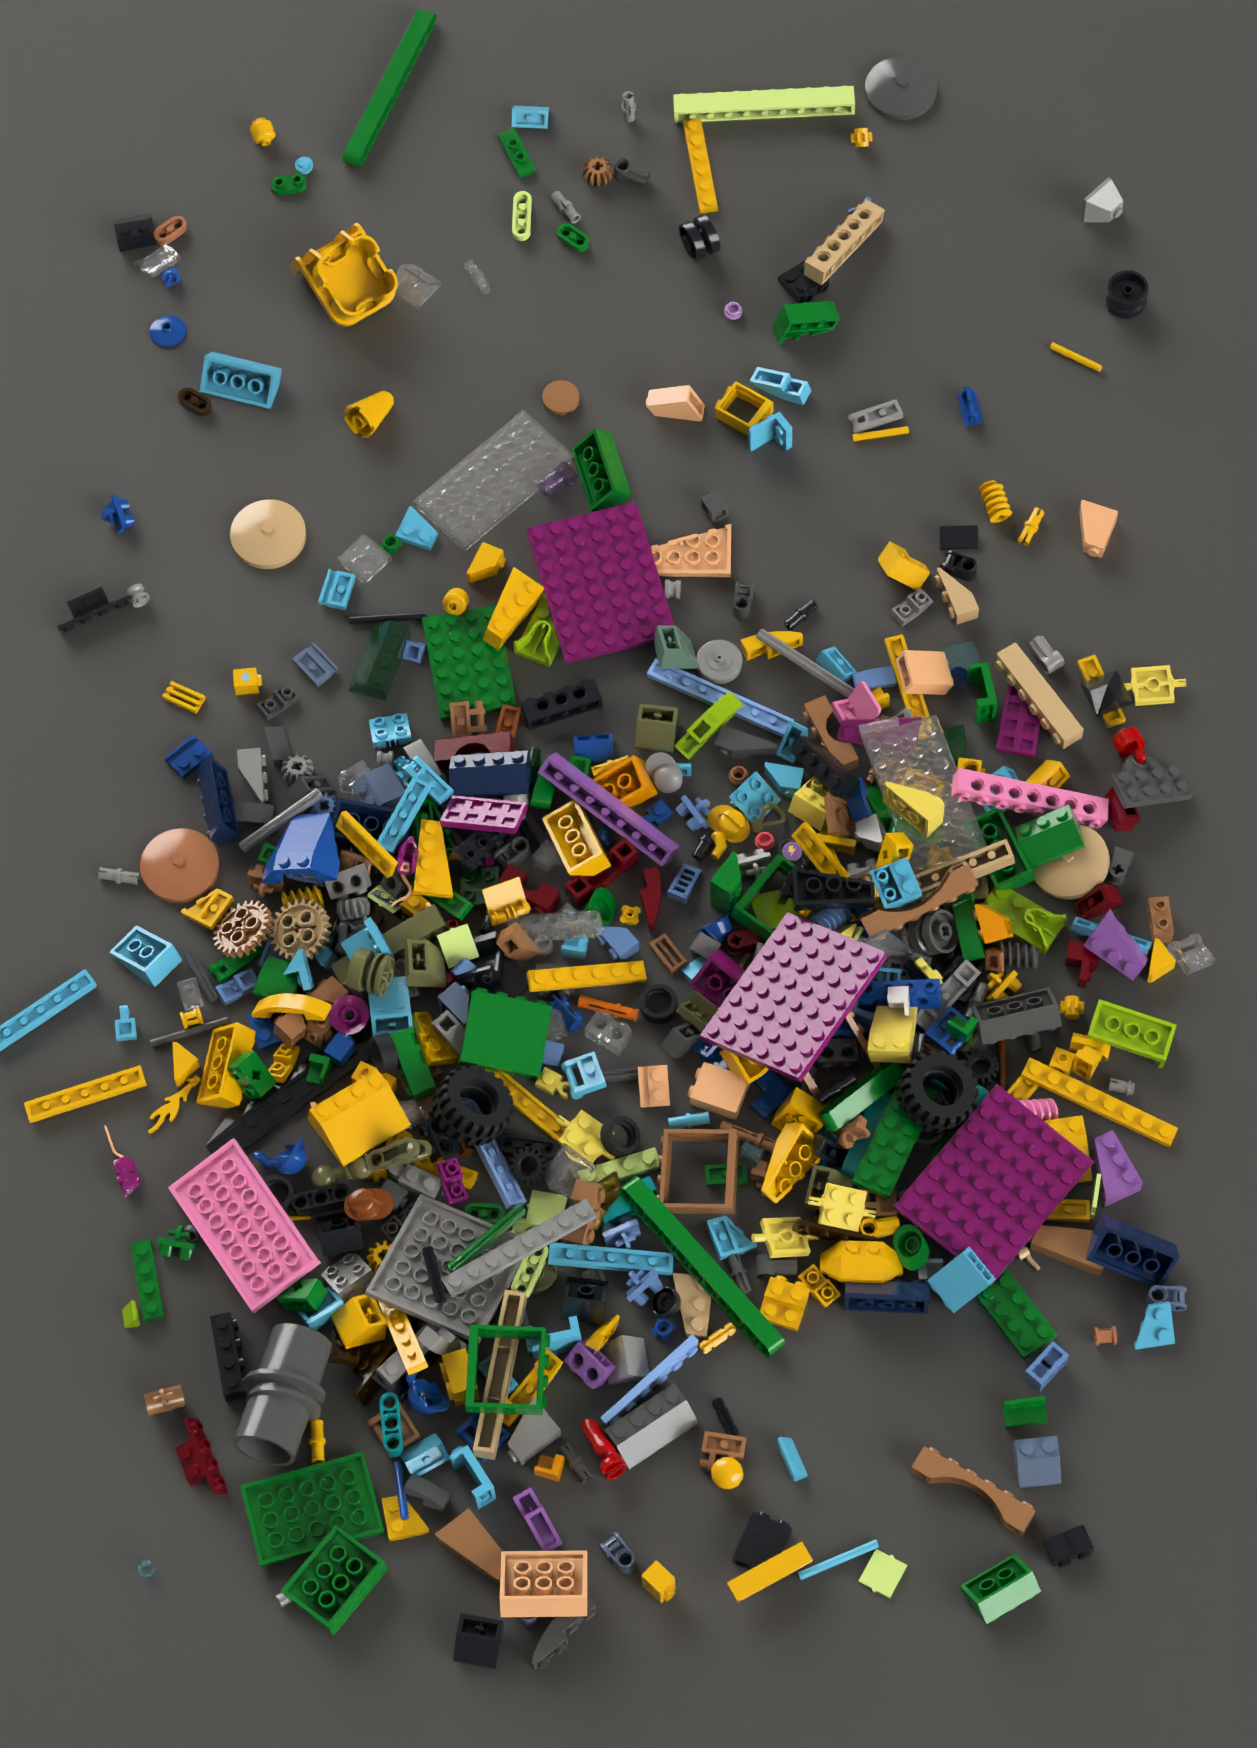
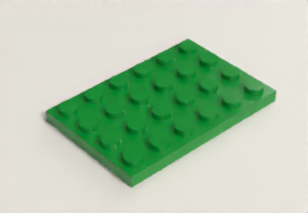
M497 605L468 609L458 616L445 613L422 617L440 721L451 720L449 703L469 701V708L475 709V701L482 700L486 714L501 711L503 704L517 707L505 643L497 650L483 640Z
M363 1451L240 1485L261 1568L312 1554L335 1525L339 1526L357 1541L385 1533Z

